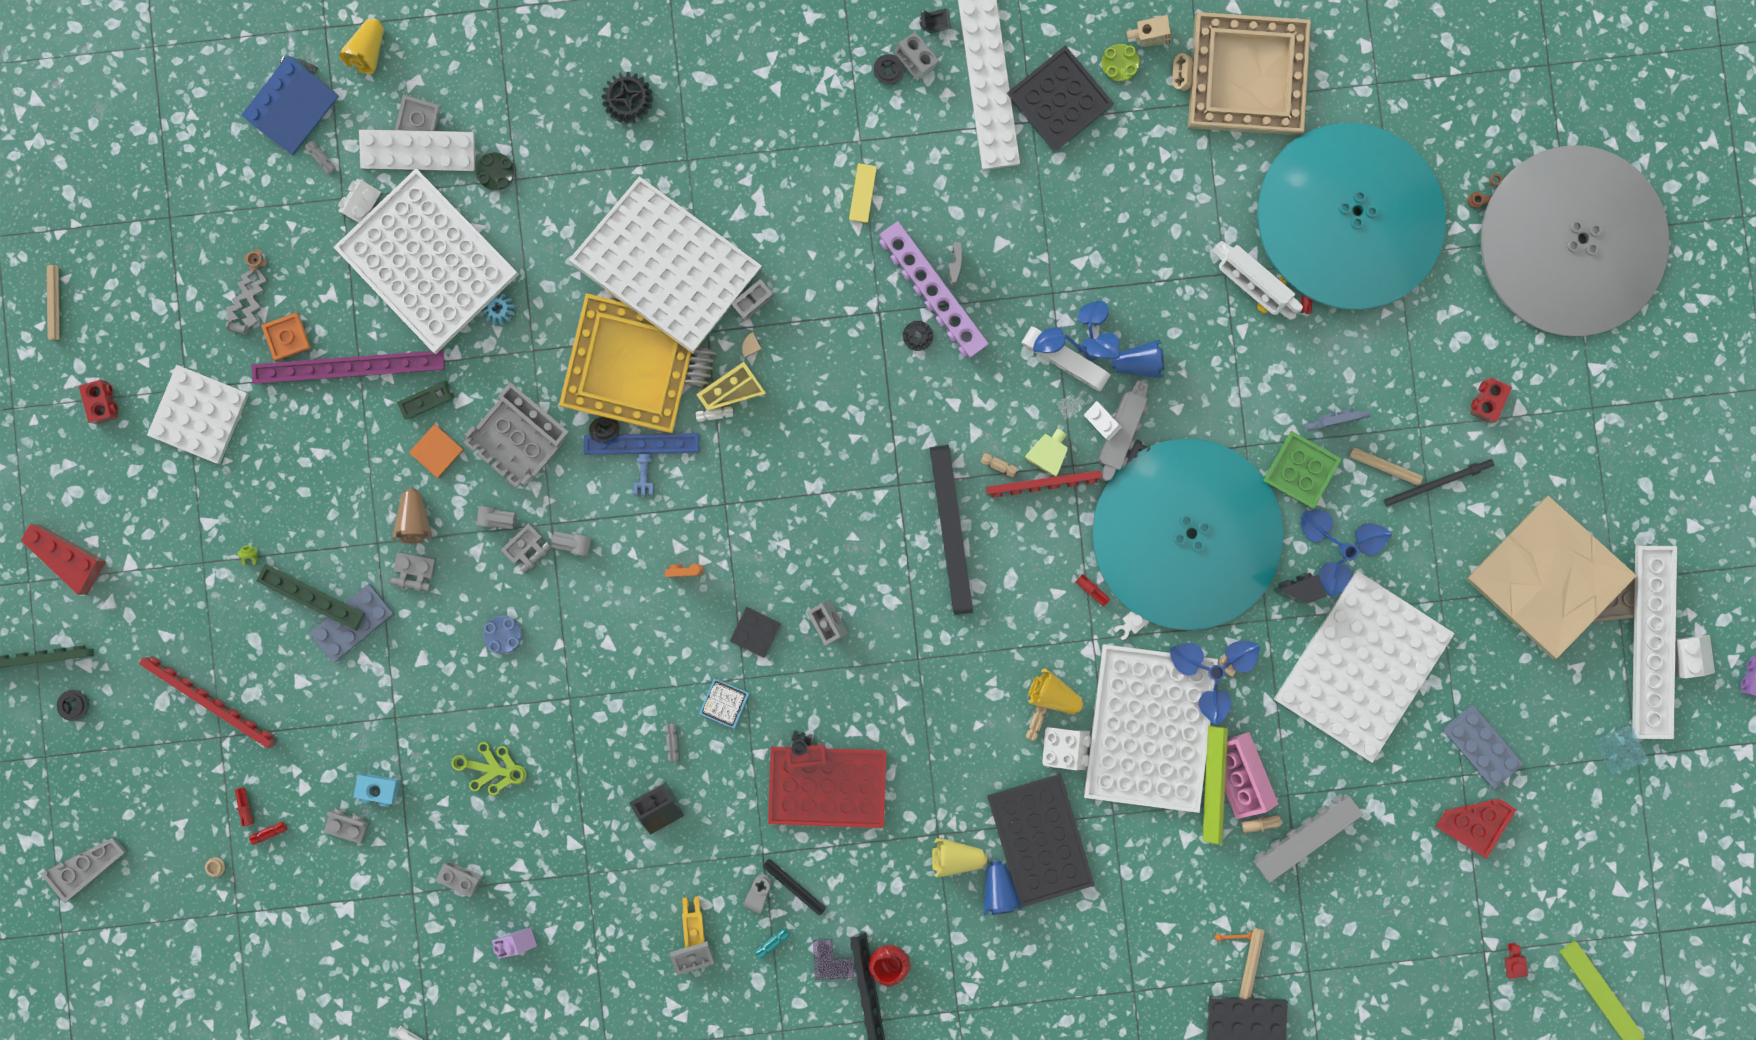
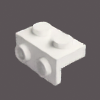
M357 179L356 181L353 180L349 185L348 191L350 192L346 198L343 197L341 199L338 211L359 223L369 214L381 192L366 182Z

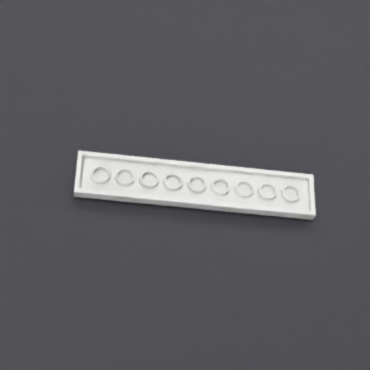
M958 0L982 171L1019 166L1020 160L1011 98L1007 95V92L1010 90L997 0Z
M1635 546V574L1637 576L1635 577L1632 738L1674 739L1677 546Z

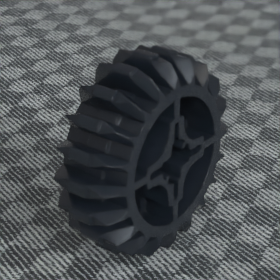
M630 72L626 73V77L619 73L620 78L618 79L612 76L613 83L610 81L606 82L609 88L603 87V91L607 94L601 96L603 100H606L602 105L607 107L605 111L607 114L611 113L610 117L612 119L617 117L619 123L622 122L623 118L625 124L629 123V119L636 123V117L642 120L641 114L648 115L649 113L646 108H652V105L648 103L653 101V97L649 96L653 93L652 89H648L649 83H644L645 79L643 77L638 79L636 73L632 77ZM627 85H634L638 87L640 91L629 90ZM621 87V92L613 98L616 90ZM626 92L630 96L629 104L625 100ZM642 98L640 105L634 109L635 102ZM614 105H624L628 111H620Z

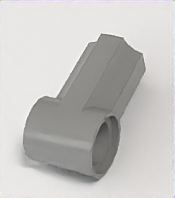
M479 506L476 525L514 529L516 513Z
M554 531L551 547L588 557L592 538Z

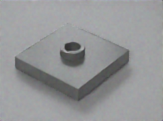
M403 95L395 130L436 131L441 105Z

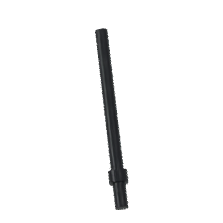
M1489 459L1479 464L1473 463L1468 465L1466 469L1384 499V504L1387 507L1463 477L1477 475L1482 470L1494 466V462L1492 459Z

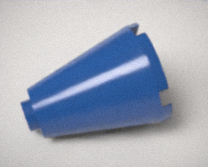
M1155 340L1119 352V359H1112V368L1116 369L1117 373L1164 378V374H1161V370H1164L1163 348L1158 347V344H1162V341Z
M1002 861L990 862L991 866L987 867L984 915H988V911H991L992 915L1011 913L1017 907L1018 911H1021L1022 905L1006 864H1002Z

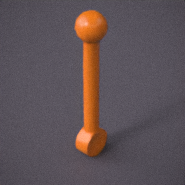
M1252 932L1245 935L1222 936L1221 934H1216L1215 940L1218 942L1222 939L1248 938L1251 940Z

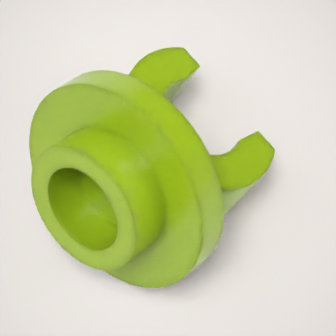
M250 545L242 547L237 553L238 557L242 558L241 563L243 566L247 564V558L252 560L253 565L258 561L256 555L258 553L257 548Z

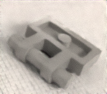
M528 523L501 551L514 564L521 560L524 564L519 569L525 573L528 569H532L541 557H545L548 554L547 551L551 548V545L546 541L540 546L537 542L543 537ZM533 547L536 552L528 558L525 554Z
M397 552L393 571L400 572L401 574L399 578H391V585H397L398 588L402 589L405 587L413 588L418 592L422 590L429 591L431 585L424 583L425 577L433 578L436 559ZM408 574L416 575L417 580H407Z

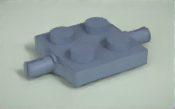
M1353 408L1337 412L1336 416L1334 412L1320 416L1318 421L1305 424L1304 427L1306 432L1320 430L1329 426L1370 418L1371 414L1369 410L1360 412V410L1354 411Z

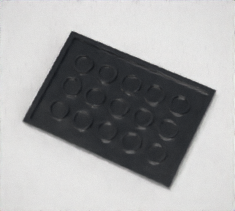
M1061 773L987 795L1011 878L1022 907L1095 886Z

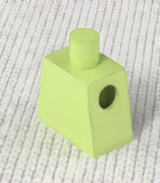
M1057 429L1052 437L1044 434L1025 455L1024 459L1049 475L1056 477L1068 447L1061 444L1067 434L1060 429Z

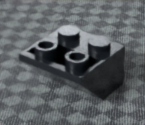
M1311 572L1296 576L1297 580L1295 581L1286 580L1278 583L1279 587L1274 589L1275 593L1298 603H1311L1326 597L1318 574L1312 575Z
M666 782L629 803L638 820L650 835L684 816Z

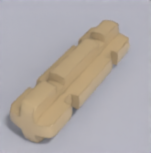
M984 453L981 459L982 464H989L991 468L1002 473L1006 472V475L1014 477L1018 469L1014 465L1009 466L1007 462L997 457L992 458V455Z
M1036 707L1037 712L1034 713L1029 726L1030 730L1027 731V739L1036 740L1038 736L1037 731L1041 728L1044 719L1043 715L1046 714L1047 708Z

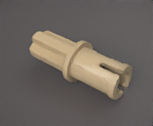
M1278 815L1266 818L1258 817L1256 820L1242 822L1244 834L1256 831L1264 832L1266 829L1281 826V819Z

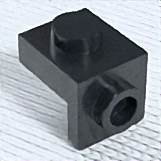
M945 8L933 12L921 11L919 21L924 31L931 34L951 29L948 9Z

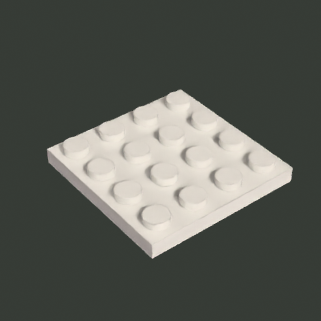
M176 365L147 436L220 464L249 394Z

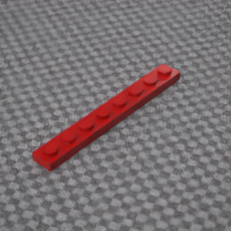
M154 656L143 657L139 662V665L264 747L271 748L277 742L271 732L265 729L262 731L257 727L258 724L256 722L241 717L242 714L235 709L230 710L227 708L224 701L212 698L207 690L203 688L198 689L190 679L178 676V672L171 667L166 668L158 658Z

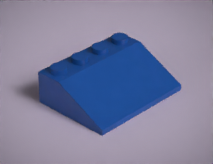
M287 55L242 113V116L255 128L294 155L338 99L339 95L297 58Z

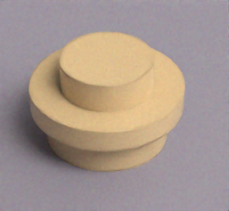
M218 857L209 859L205 865L206 873L211 877L222 875L225 871L224 861Z

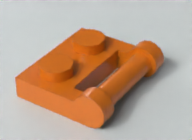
M691 564L689 568H683V565H670V569H665V577L699 576L703 573L704 569L699 564Z

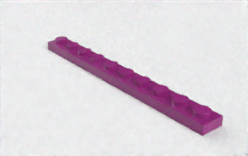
M440 350L437 354L432 351L251 364L253 384L445 370L444 351Z

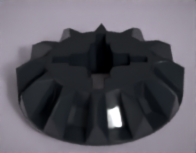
M885 54L876 60L874 75L880 83L882 82L886 85L895 84L902 78L904 66L897 56ZM893 64L892 71L894 73L889 72L885 75L884 67H889Z
M913 321L905 327L903 341L909 349L922 351L932 343L933 331L929 324L923 321ZM915 328H917L919 333H926L921 336V343H919L917 338H910L915 335Z
M599 417L590 424L589 434L592 440L607 444L609 440L614 441L615 437L619 436L620 427L616 420ZM601 428L608 429V433L601 432Z
M76 690L62 693L57 700L59 715L68 721L83 718L84 714L88 712L87 706L89 703L86 700L87 696L83 695L81 691ZM76 701L75 705H77L79 708H74L71 711L72 706L69 705V703L67 702Z

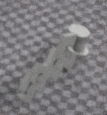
M259 269L256 272L260 279L255 282L248 278L255 271L250 270L240 275L243 281L237 282L242 290V294L232 299L235 305L226 307L228 321L225 327L228 331L248 335L250 327L259 322L252 314L261 308L254 299V296L264 292L260 285L267 282ZM251 283L253 289L248 290L246 285ZM247 299L251 306L242 309L244 307L240 301ZM239 309H242L243 313L247 316V318L241 319L245 323L243 326L233 323V321L239 319L234 314Z

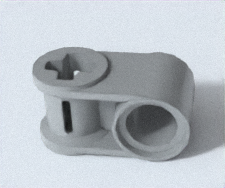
M761 874L755 878L744 901V908L761 914L771 886L769 876ZM761 881L765 882L763 888L759 887Z

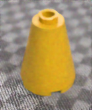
M374 18L367 19L341 49L339 54L341 61L350 68L354 65L357 67L356 71L360 73L373 74L377 68L384 27L382 23Z
M1042 669L1040 672L1043 674L1040 677L1036 676L1030 687L1028 696L1031 697V700H1028V702L1035 706L1073 715L1076 712L1079 713L1083 707L1082 697L1050 670Z

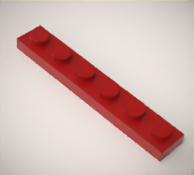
M1100 470L987 486L986 494L991 495V498L1002 497V493L1010 492V495L1022 494L1021 490L1029 489V493L1041 491V487H1048V490L1059 489V485L1067 484V487L1079 486L1078 482L1086 481V485L1098 483L1097 479L1102 478Z

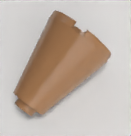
M407 489L401 495L392 539L396 541V538L401 539V543L411 544L423 543L425 538H428V541L432 539V532L422 495L416 489Z

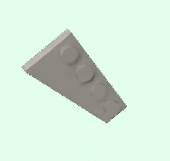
M114 837L40 874L60 899L67 903L127 853V851Z

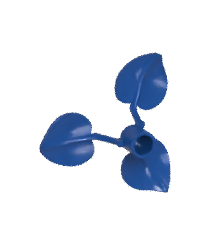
M1095 301L1083 306L1079 310L1078 320L1082 324H1088L1090 338L1083 340L1081 346L1068 335H1063L1061 328L1053 327L1044 330L1034 342L1033 351L1041 353L1058 352L1064 347L1065 339H1067L1080 353L1083 352L1089 361L1096 360L1097 358L1119 359V339L1115 334L1103 333L1097 339L1093 337L1092 324L1100 325L1107 319L1109 313L1107 304L1104 301Z
M1322 510L1305 511L1301 517V528L1306 538L1313 542H1320L1325 536L1340 546L1339 554L1343 559L1339 560L1337 564L1333 562L1326 563L1319 572L1322 586L1330 597L1343 591L1351 579V570L1348 566L1341 565L1343 562L1357 558L1359 554L1358 549L1367 555L1377 554L1392 536V533L1386 528L1377 524L1367 523L1361 525L1356 530L1355 536L1358 541L1354 545L1350 543L1342 544L1327 534L1333 527V519L1327 512Z
M1250 641L1234 642L1225 650V656L1229 662L1224 666L1213 665L1211 667L1200 664L1204 660V653L1197 644L1184 643L1171 647L1170 656L1172 663L1180 673L1192 676L1197 673L1198 667L1207 670L1209 678L1214 680L1213 692H1204L1199 698L1198 703L1201 713L1214 725L1221 723L1231 708V698L1228 692H1217L1219 680L1225 676V669L1231 664L1237 672L1245 673L1253 669L1258 659L1260 645Z

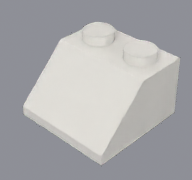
M1710 635L1675 639V677L1692 678L1715 673Z

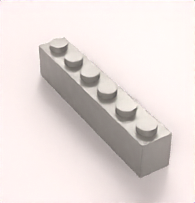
M1340 794L1332 800V804L1318 809L1317 815L1312 818H1306L1301 822L1302 825L1299 828L1289 830L1284 839L1274 841L1270 845V849L1266 852L1261 851L1255 856V860L1252 862L1268 883H1271L1363 815L1349 795Z

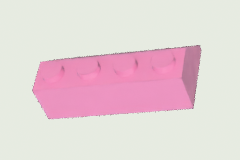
M1250 732L1227 739L1225 793L1236 819L1265 813L1278 805Z

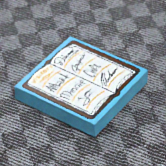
M714 678L699 714L735 729L750 693Z

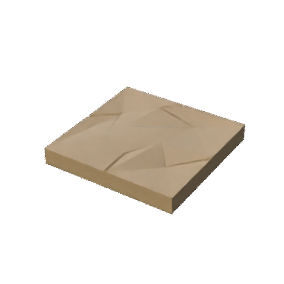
M1197 12L1194 17L1193 74L1190 86L1188 128L1301 136L1304 133L1311 20ZM1205 78H1207L1206 86L1202 84Z
M1546 496L1466 580L1549 657L1557 659L1637 575L1552 498Z

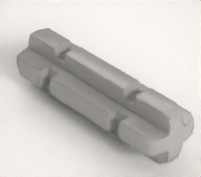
M310 141L305 145L308 152L312 153L313 158L323 167L327 174L330 175L336 170V167L318 148L315 142Z
M666 724L668 760L678 761L677 734H675L677 731L676 724Z

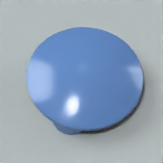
M496 616L485 624L483 639L491 652L506 654L518 647L522 633L519 624L513 618Z

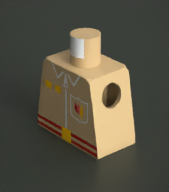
M1168 15L1137 22L1138 29L1127 31L1128 42L1140 40L1141 47L1171 44Z

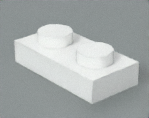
M1098 401L1084 414L1105 439L1109 441L1122 428L1117 420Z

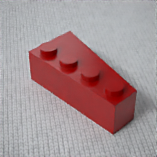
M30 524L21 539L77 595H88L106 563L105 560L40 524Z

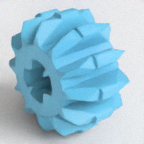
M503 293L500 298L497 295L486 306L488 309L482 311L484 315H487L486 320H492L493 325H497L499 321L501 326L505 324L504 319L511 322L508 316H515V313L510 310L516 308L514 304H510L512 299L510 297L506 299V295ZM499 305L503 308L500 310V313L495 311Z

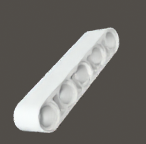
M1031 326L1021 344L1033 351L1034 342L1042 331ZM1065 345L1055 353L1034 352L1099 392L1102 391L1111 376L1107 371Z

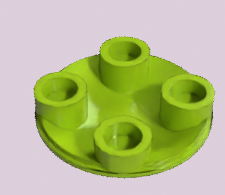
M1113 45L1106 49L1102 57V69L1106 76L1114 81L1129 80L1139 69V56L1131 45Z

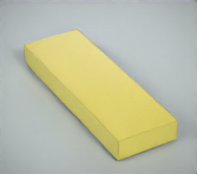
M858 163L849 221L868 223L877 166Z

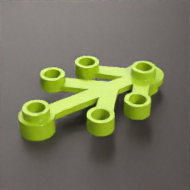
M485 741L479 743L478 751L484 755L489 764L468 760L465 755H457L451 762L452 767L457 771L469 768L488 772L479 779H474L469 783V788L472 791L480 790L482 785L498 775L506 776L499 783H493L488 787L490 795H497L501 789L510 783L521 784L527 777L525 768L515 765L511 759L507 746H500L496 750V754L504 760L507 768L500 767L490 751V744ZM482 744H485L487 746L486 751H483L481 749ZM501 748L506 750L505 755L500 754ZM459 759L464 760L463 766L458 764ZM515 771L520 772L519 778L514 776ZM473 782L478 783L479 786L477 789L473 788ZM492 786L497 787L496 793L491 791Z

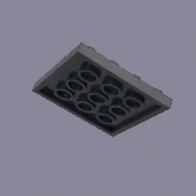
M1066 45L1007 92L1014 105L1054 153L1114 104Z
M1209 996L1207 1040H1286L1288 1001L1286 999H1244L1239 997Z

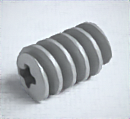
M698 347V350L692 353L696 357L690 358L694 365L688 366L693 372L686 374L690 380H685L684 383L704 388L703 385H709L705 378L711 377L706 371L713 370L708 363L715 361L710 358V355H716V352Z

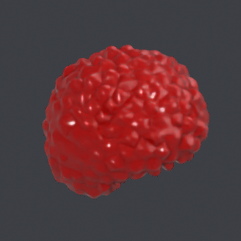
M883 945L876 949L869 959L871 976L878 983L886 987H892L902 982L911 970L909 955L894 945Z

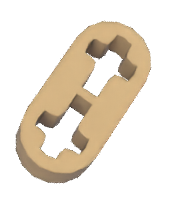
M1180 53L1174 59L1172 84L1176 89L1186 91L1192 84L1193 59L1185 53Z

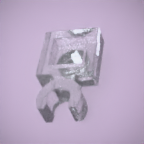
M1086 390L1081 391L1077 398H1074L1073 394L1055 403L1064 420L1080 412V405L1085 406L1091 402V399L1088 401L1082 400V395L1087 393Z

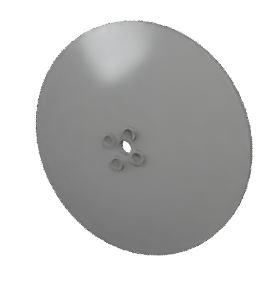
M1580 145L1562 146L1545 150L1529 157L1511 170L1500 182L1490 198L1484 213L1481 228V254L1486 275L1492 288L1514 315L1534 328L1547 333L1570 337L1588 336L1608 331L1623 324L1638 313L1655 293L1663 277L1668 259V223L1657 193L1645 176L1633 165L1603 149ZM1579 234L1585 235L1586 242L1584 244L1578 241Z

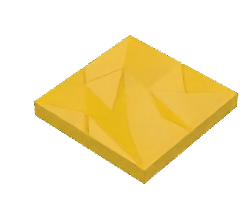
M586 293L559 407L672 434L691 352L623 302Z

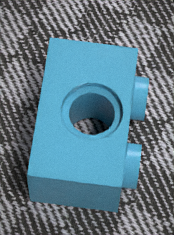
M367 773L358 774L353 798H358L359 802L362 803L375 801L378 802L379 806L389 807L390 804H394L397 801L400 779ZM375 785L380 788L379 795H375L373 792Z

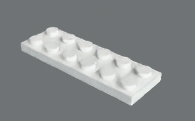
M359 130L360 168L476 171L475 132Z

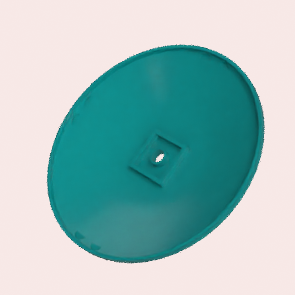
M1336 123L1313 129L1301 135L1284 148L1274 160L1265 175L1259 192L1257 205L1258 229L1263 247L1272 265L1295 290L1307 298L1329 307L1346 310H1365L1380 307L1400 299L1419 285L1429 274L1442 249L1446 231V209L1437 178L1425 159L1412 146L1398 136L1375 126L1360 123ZM1353 207H1358L1361 210V216L1353 214Z
M1175 439L1152 445L1148 452L1149 447L1138 452V457L1133 458L1124 468L1121 467L1120 470L1115 471L1114 476H1112L1113 478H1111L1112 480L1107 482L1099 497L1093 519L1092 540L1100 573L1109 589L1124 606L1151 623L1178 630L1206 629L1226 623L1248 610L1263 595L1277 571L1283 548V522L1275 494L1270 485L1263 482L1264 476L1252 463L1234 450L1223 445L1200 439ZM1189 528H1193L1196 531L1194 539H1189L1186 536V531Z

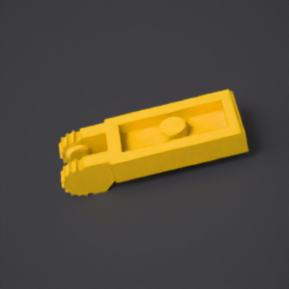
M696 896L694 899L695 912H689L687 897L682 900L685 948L705 942L699 896Z

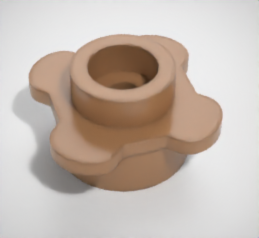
M260 249L249 252L244 257L251 271H256L257 268L264 267L267 264V260L263 258V252Z

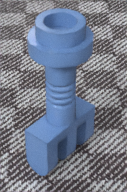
M639 454L637 462H640V482H634V496H638V488H641V496H646V488H649V496H653L654 483H648L647 471L648 462H652V458H650V454Z

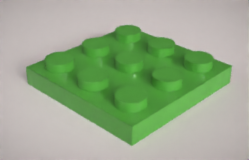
M1290 431L1265 475L1263 482L1307 507L1314 509L1342 459Z

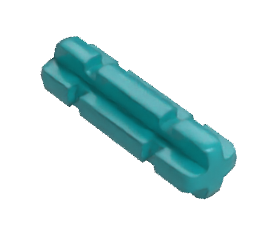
M783 928L778 932V935L775 934L766 941L763 947L760 946L756 949V955L763 959L768 952L770 953L782 941L787 940L790 936L787 930Z

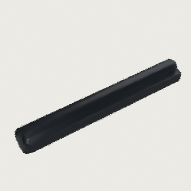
M768 859L763 864V868L817 915L820 916L825 911L826 907L771 859Z

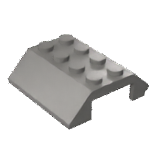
M510 382L499 394L498 398L500 400L476 427L472 426L465 434L466 440L463 444L473 452L478 449L477 455L488 465L493 462L491 467L502 477L508 474L509 476L506 480L517 488L520 485L524 487L538 475L560 449L569 431Z

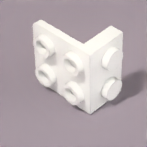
M1046 728L1043 765L1071 770H1087L1089 764L1088 750L1091 744L1090 731Z

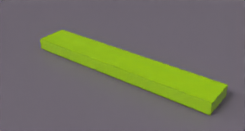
M1208 726L1203 841L1222 844L1228 728Z
M1572 941L1561 949L1559 953L1621 1040H1642L1645 1038L1576 941Z

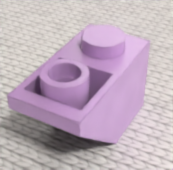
M531 928L522 929L492 940L493 950L498 959L519 955L537 946Z

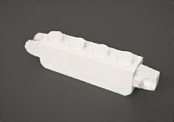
M1220 241L1213 249V252L1222 260L1219 264L1220 270L1271 314L1277 315L1280 312L1290 320L1296 318L1297 312H1300L1303 306L1294 298L1295 293L1240 246L1236 245L1233 248Z

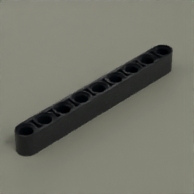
M949 444L930 447V455L954 616L973 613L950 448Z

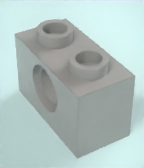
M831 601L823 602L807 611L825 646L848 635Z

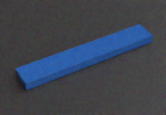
M699 433L626 434L616 436L614 441L609 440L607 444L605 442L598 443L596 440H592L590 435H584V455L699 453Z

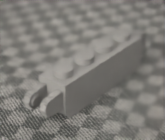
M1138 380L1131 392L1125 393L1121 398L1114 418L1122 428L1110 441L1105 439L1098 457L1099 463L1103 465L1101 471L1103 482L1112 480L1111 478H1113L1112 476H1114L1115 471L1120 470L1121 467L1124 468L1127 463L1126 453L1128 450L1131 451L1134 445L1133 435L1135 432L1138 433L1142 424L1139 421L1142 414H1146L1149 404H1146L1148 399L1146 398L1147 383Z

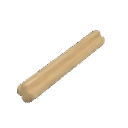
M56 265L47 266L48 340L52 341L60 339L59 267Z
M1353 448L1350 452L1349 457L1415 485H1420L1422 482V475L1360 449Z
M1254 928L1252 932L1239 998H1251L1264 937V930L1260 928Z

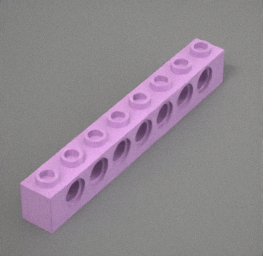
M897 221L879 234L880 241L878 242L885 251L889 250L892 262L896 266L900 265L903 269L901 273L907 281L911 280L914 284L912 288L918 296L922 295L925 299L924 305L930 312L934 311L937 315L935 319L941 327L945 326L948 330L946 334L952 342H957L960 354L964 358L967 356L970 360L985 349L989 343L900 223ZM901 242L904 247L901 250H896L893 248V244ZM907 257H912L915 263L909 266L905 264L904 260ZM918 272H923L926 275V279L919 281L915 275ZM934 287L938 293L935 296H930L927 294V289ZM946 303L949 309L945 312L940 311L938 305ZM952 318H957L960 321V325L953 327L949 321ZM963 333L970 334L971 341L963 342L961 335Z

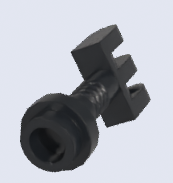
M794 730L792 737L794 742L791 746L792 752L797 756L804 755L807 751V745H811L813 734L805 736L804 732L798 734V731Z

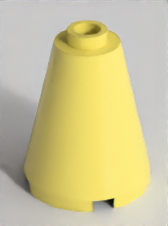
M936 838L934 842L938 843L937 848H933L932 868L937 870V873L934 874L935 877H945L982 869L987 863V855L982 849L943 838Z

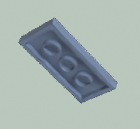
M371 584L365 586L346 602V604L366 613L358 631L328 617L309 633L333 663L337 662L395 614Z
M1473 705L1466 708L1442 729L1492 789L1497 788L1523 765Z

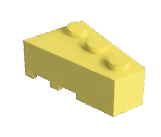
M743 361L696 395L708 411L766 393Z

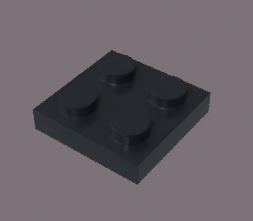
M746 607L730 642L765 658L781 623Z

